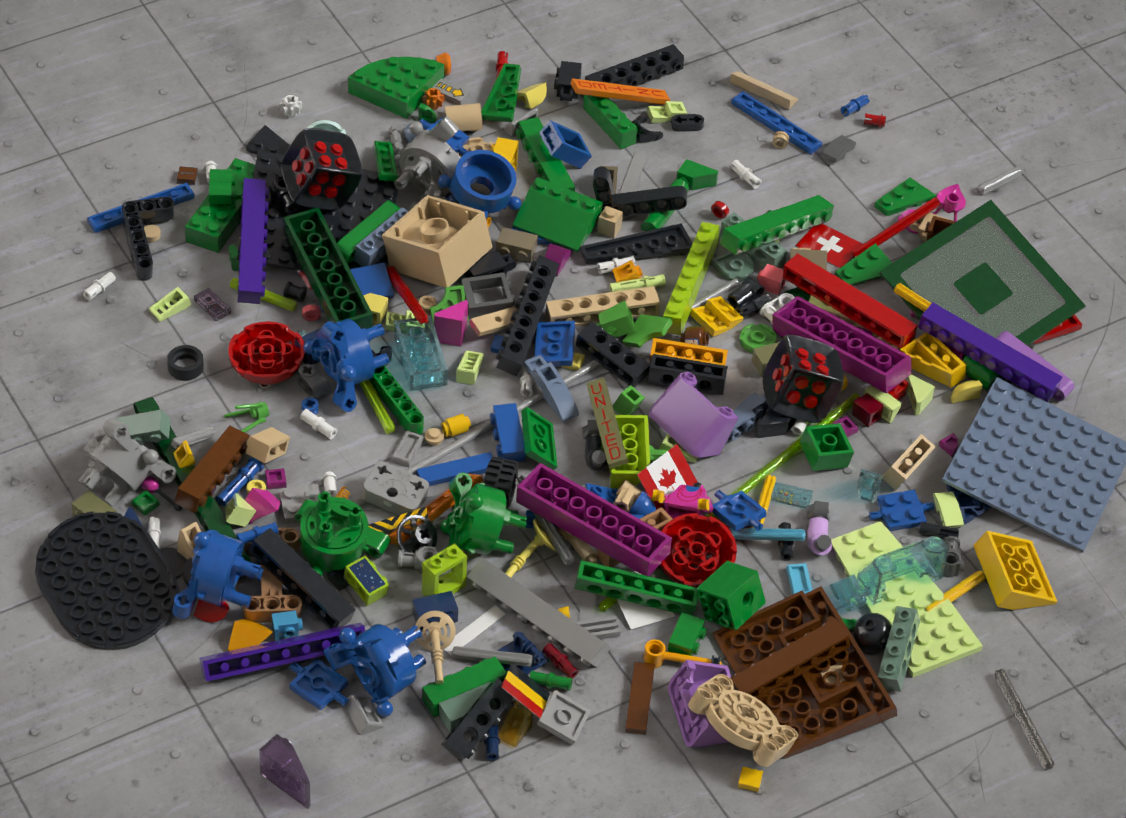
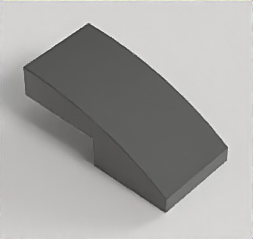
M841 135L828 144L821 155L834 162L844 159L846 152L855 148L856 142Z

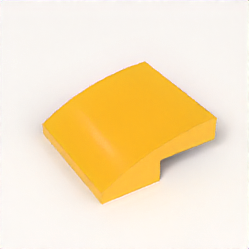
M721 296L707 299L704 306L693 308L690 312V316L713 337L732 329L744 319Z

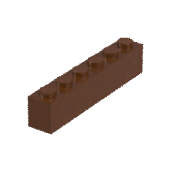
M229 425L179 486L174 503L193 513H196L200 507L203 508L208 500V496H213L217 485L221 486L225 475H229L234 464L237 465L242 454H246L247 441L250 435Z
M836 618L825 622L818 629L806 633L804 637L790 642L781 650L772 652L765 659L757 661L751 667L734 674L730 678L733 681L734 690L742 691L759 699L851 647L849 635Z

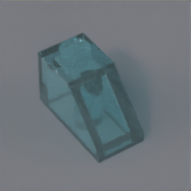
M866 468L861 469L856 497L874 503L881 489L884 474Z

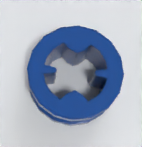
M308 397L302 400V412L308 409L315 415L318 413L319 404L317 399Z

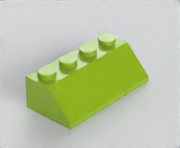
M615 415L628 463L610 469V488L619 489L625 480L633 485L639 484L641 481L637 474L650 465L648 415Z

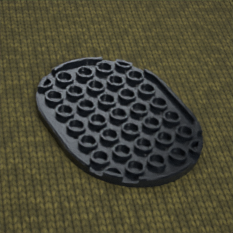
M93 511L76 515L60 523L48 534L47 539L40 546L36 556L35 575L42 595L65 631L82 644L105 650L132 647L155 635L172 615L174 597L177 595L175 576L150 534L134 519L131 520L120 513L106 511V513H94Z

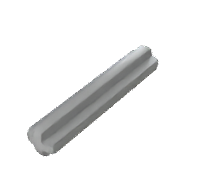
M1015 167L979 185L978 191L984 195L1020 177L1022 170L1019 167Z
M208 426L175 437L173 442H171V446L177 449L184 440L187 441L188 445L212 438L215 436L216 429L213 426Z

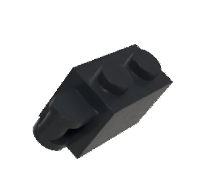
M561 61L560 68L557 67L556 78L558 79H555L554 89L557 90V97H560V101L572 102V99H577L578 94L575 93L571 81L572 78L581 79L582 63Z
M498 251L482 256L464 275L466 278L505 273L507 278V272L513 270L517 264L510 254L501 256Z

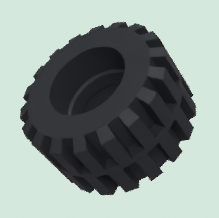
M493 456L488 463L483 483H485V486L505 492L506 508H509L516 489L515 478L518 477L517 461Z

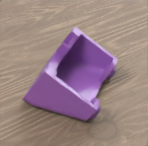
M690 372L680 373L653 404L648 414L689 454L698 458L720 455L739 417L727 406L716 408L695 389L697 380L694 374Z
M686 660L671 678L668 692L686 746L698 748L729 742L714 729L706 715L696 714L688 707L690 699L700 685L717 674H724L731 678L728 666Z

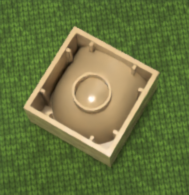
M430 195L424 197L382 234L390 267L394 266L400 274L441 287H450L492 248L484 211Z

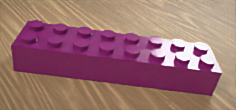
M798 296L772 314L773 330L775 333L782 337L785 335H797L833 347L839 354L844 371L886 394L911 375V357Z
M542 463L517 486L516 502L641 575L650 576L670 554L672 537Z

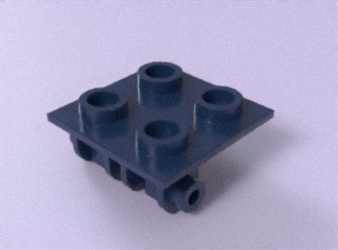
M519 631L513 634L512 637L514 639L512 642L497 650L532 655L531 666L516 665L527 675L549 662L544 654L524 636V633ZM500 663L502 667L508 672L511 665Z

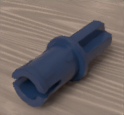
M498 724L495 727L491 726L487 731L489 735L484 740L486 759L489 761L499 759L500 738L498 737Z

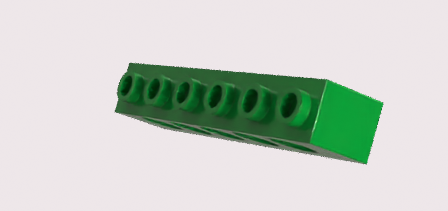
M582 560L574 585V589L678 614L683 612L693 615L698 600V592L695 587Z

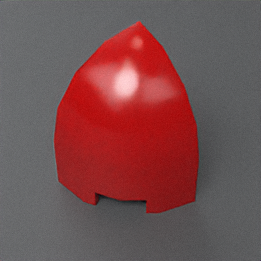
M198 600L194 617L211 623L218 622L227 615L230 607L225 601L219 607Z

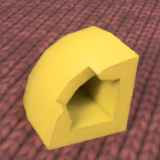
M546 83L535 84L518 91L517 99L519 101L522 100L526 104V108L532 109L538 106L546 97Z
M979 380L966 381L957 385L952 392L951 402L957 403L980 398L983 385Z

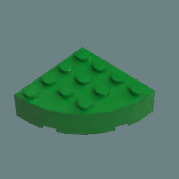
M390 57L378 60L361 67L348 77V93L407 119L419 107L420 103H423L425 91L433 88L440 79H444V64L436 60L420 57Z

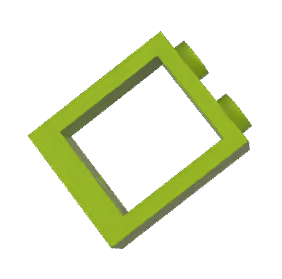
M455 543L422 562V594L425 597L452 591L454 594L466 587L467 555ZM451 569L450 572H448V573H446L445 575L439 577L441 574H443V573H445L446 571H448V570Z

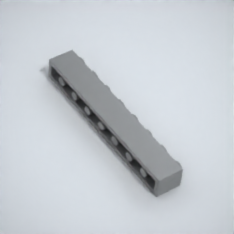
M482 557L479 558L467 577L472 580V586L480 591L482 588L488 591L486 595L495 602L497 599L503 602L502 607L510 612L512 610L518 612L517 617L525 623L528 620L534 624L532 628L541 634L544 631L548 633V639L557 645L561 642L565 645L563 649L572 656L575 653L581 656L579 661L589 667L592 664L598 667L611 648Z

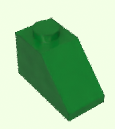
M686 159L677 171L676 179L684 180L688 184L689 190L693 191L716 186L718 171Z

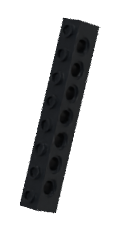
M539 255L536 261H532L529 267L531 273L527 274L524 281L527 285H523L519 294L522 298H518L515 308L518 310H514L510 321L513 323H509L505 332L508 336H504L500 345L503 347V350L500 349L496 356L498 360L496 368L517 377L524 364L559 263Z

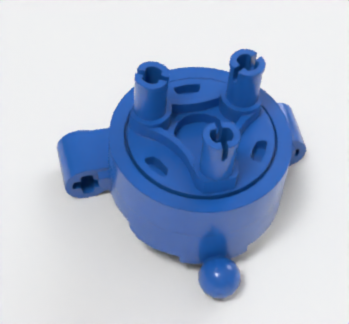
M345 319L336 323L330 321L325 323L322 329L318 331L317 338L308 340L304 344V351L312 355L313 360L321 361L327 375L338 382L333 395V403L345 412H351L357 405L354 385L371 379L374 375V369L389 363L386 353L373 357L369 345L372 339L385 334L381 324L361 329L351 319Z
M215 530L198 532L194 537L196 545L193 550L195 555L190 572L192 577L188 581V588L174 597V616L179 619L189 617L197 599L219 607L222 606L224 601H228L248 608L252 597L235 591L234 587L239 577L243 575L260 581L264 569H261V565L245 561L241 557L244 542L222 535Z
M375 624L357 637L353 629L346 627L339 634L342 643H335L323 651L332 670L352 664L365 691L373 697L371 702L377 704V712L382 717L390 716L393 712V706L388 700L414 683L416 670L426 664L423 655L418 654L413 658L408 649L410 643L422 636L420 629L417 630L418 627L415 625L402 634L398 628L391 630L385 625Z

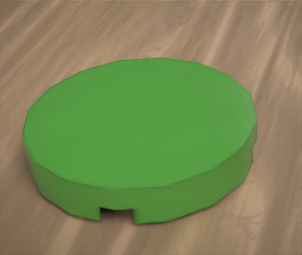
M760 323L759 325L749 324L741 330L739 342L746 351L753 354L754 348L776 343L777 338L775 331L771 327Z

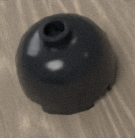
M868 613L860 617L854 625L853 636L861 651L867 654H880L879 651L886 648L892 624L884 615L879 613Z

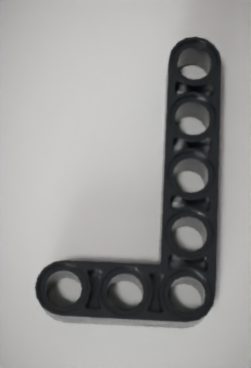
M602 166L594 170L593 188L596 200L602 202V212L608 206L622 211V217L680 210L687 205L688 191L683 186L615 194L609 170Z
M170 197L127 201L122 205V224L135 274L139 280L147 281L153 275V260L143 224L171 220L174 217V200Z

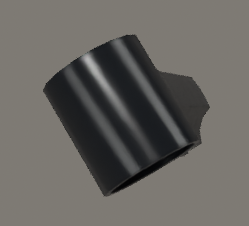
M747 277L738 289L728 295L727 300L735 309L751 299L755 300L761 297L765 288L753 278Z

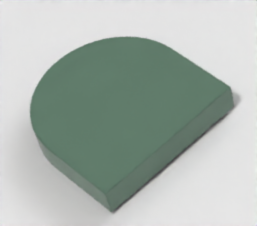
M730 251L711 260V265L716 271L729 281L736 278L738 282H742L747 277H752L754 273V261L746 252L735 255Z

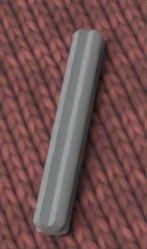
M454 646L452 650L453 658L482 661L496 656L502 664L511 665L513 663L514 665L528 667L532 664V655L460 646Z

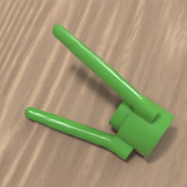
M265 402L236 405L235 409L245 410L224 415L227 418L250 413L253 419L256 418L257 421L241 430L246 433L258 424L266 422L265 417L269 416V409Z

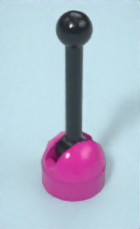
M149 476L144 480L142 488L145 491L147 490L149 493L157 492L171 503L176 511L182 510L181 506L175 504L170 497L159 489V482L156 478Z

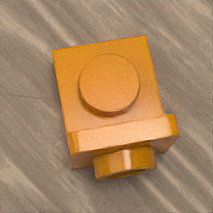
M632 260L612 269L616 282L639 279L643 275L640 266H635Z

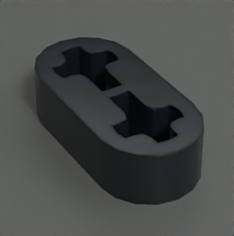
M699 114L674 115L671 120V128L678 132L700 131L704 127V117Z

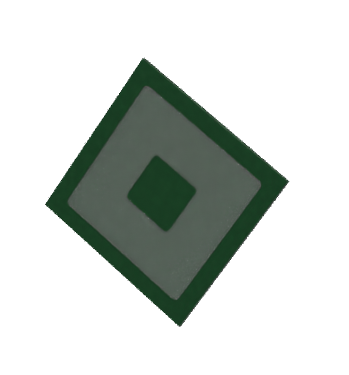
M992 200L984 203L879 272L893 290L898 283H901L930 303L933 302L994 338L1002 331H1008L1027 346L1086 307L1081 299ZM900 296L913 313L921 319L924 311Z

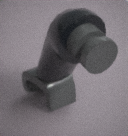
M587 420V425L582 427L583 439H586V465L595 472H601L607 468L608 462L596 420Z

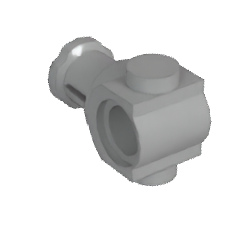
M423 546L416 550L415 553L399 550L398 567H414L415 570L422 574V562L437 554L436 547Z

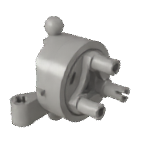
M448 116L442 118L431 130H423V125L419 121H414L410 124L409 131L417 136L398 153L400 155L399 164L402 171L401 176L394 182L398 190H403L410 183L418 191L424 193L421 196V200L427 195L433 196L435 190L442 191L441 196L446 195L450 191L449 188L442 189L438 185V179L441 175H448L452 179L456 165L461 157L446 142L459 130Z
M109 418L105 421L103 428L100 427L82 451L91 461L87 465V470L77 481L86 488L90 487L93 489L102 476L108 478L114 483V487L104 498V501L113 507L128 488L136 491L149 473L165 483H170L176 477V469L163 460H158L159 455L155 450L147 449L144 445H140L134 439H131L129 428L126 424L115 418Z

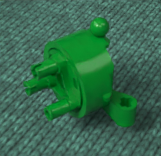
M464 472L459 473L449 483V490L455 501L454 511L448 514L447 519L443 520L440 525L441 531L450 536L449 544L446 548L455 543L461 550H467L473 555L475 553L488 555L492 550L511 554L514 543L498 539L501 529L507 525L524 529L527 523L524 521H527V517L518 515V510L506 508V495L503 490L485 486V483L476 484L471 488L472 479L470 475Z
M323 491L322 495L319 493L318 500L315 502L307 499L304 500L295 514L296 521L300 523V547L302 553L307 558L308 563L312 565V568L321 576H323L322 571L331 572L332 570L345 569L347 565L356 561L366 552L375 558H381L391 542L387 534L368 527L367 516L360 506L345 498L331 497L330 493Z

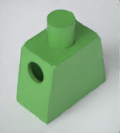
M622 301L599 313L600 322L596 325L601 326L611 336L619 337L636 331L633 316L626 301Z

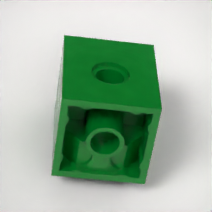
M726 561L696 588L705 620L735 631L766 603L758 571L730 561Z

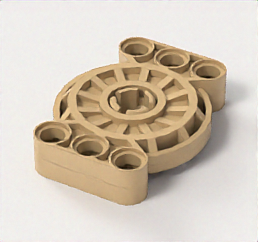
M717 674L700 685L688 703L691 711L696 714L706 715L714 729L727 741L738 747L752 750L754 761L763 767H769L786 755L798 737V733L792 727L780 725L770 709L760 700L742 691L734 690L733 681L724 674Z

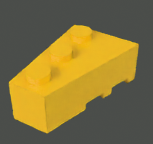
M926 332L900 349L901 352L911 357V369L950 388L965 379L966 364L939 339Z

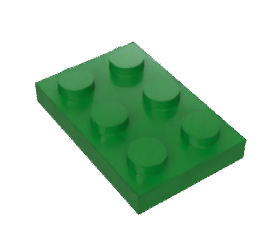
M525 407L521 410L525 454L538 463H542L555 470L558 467L553 424L530 408Z

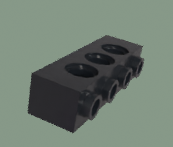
M591 322L578 334L575 346L629 386L635 388L648 376L650 364L644 358L634 353L632 349L619 342L616 337L604 331L601 326Z
M653 354L648 383L670 386L680 373L690 372L695 375L697 380L695 389L701 392L723 395L728 366Z
M498 678L490 682L441 743L459 761L465 758L469 759L475 753L476 749L474 747L477 743H482L488 737L489 733L487 731L491 726L495 727L502 719L501 713L504 710L508 711L514 704V697L502 688L503 682ZM490 700L496 702V710L491 709L489 705ZM478 715L484 719L483 726L477 723ZM465 731L471 735L470 742L464 739Z

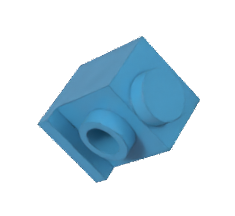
M296 610L272 614V629L275 641H278L279 638L299 636V631L303 630L302 619L297 618Z

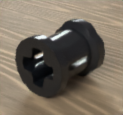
M289 281L284 288L283 296L297 299L301 303L306 298L307 287H299Z

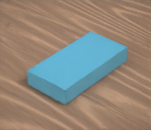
M806 563L789 564L786 566L792 595L802 590L804 593L813 590Z

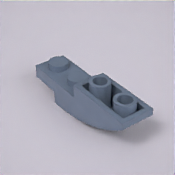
M541 355L524 361V367L543 390L544 399L560 420L564 422L579 416V411L572 395L551 362L547 363Z
M756 392L753 393L733 411L739 419L725 444L736 440L740 435L750 432L755 427V420L765 414L769 408L765 394L760 397Z

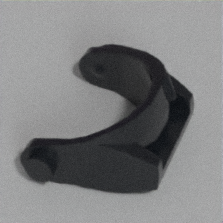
M640 115L632 121L637 127L636 139L639 142L662 139L663 133L661 131H650L640 125L647 121V115Z

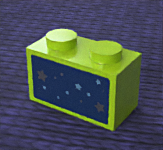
M366 556L345 567L344 578L366 606L387 595L389 583L386 577L381 576L374 562L369 561Z

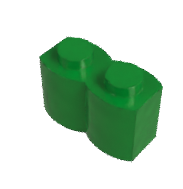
M210 169L209 204H231L232 199H235V188H232V186L236 185V175H232V169Z

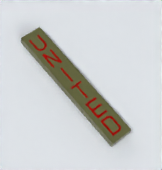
M602 377L590 381L586 385L608 466L612 469L627 464L628 459L606 380Z

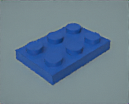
M575 321L538 322L535 357L541 355L547 363L551 362L554 367L573 366Z

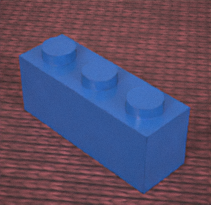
M516 403L493 405V412L489 414L490 424L494 425L495 428L493 429V439L498 442V445H496L497 457L524 462L526 456L524 451L525 445Z

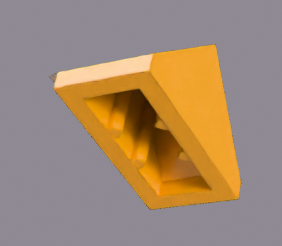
M246 619L237 620L234 622L228 651L259 645L273 632L260 623Z

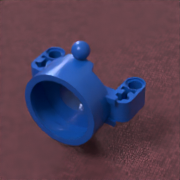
M489 150L470 151L459 159L452 179L448 175H441L438 179V185L442 189L449 188L450 193H453L461 205L484 211L486 219L489 213L506 209L507 206L511 210H518L521 207V200L517 196H512L517 181L515 170L507 159ZM482 184L491 191V194H479L473 191L470 185Z

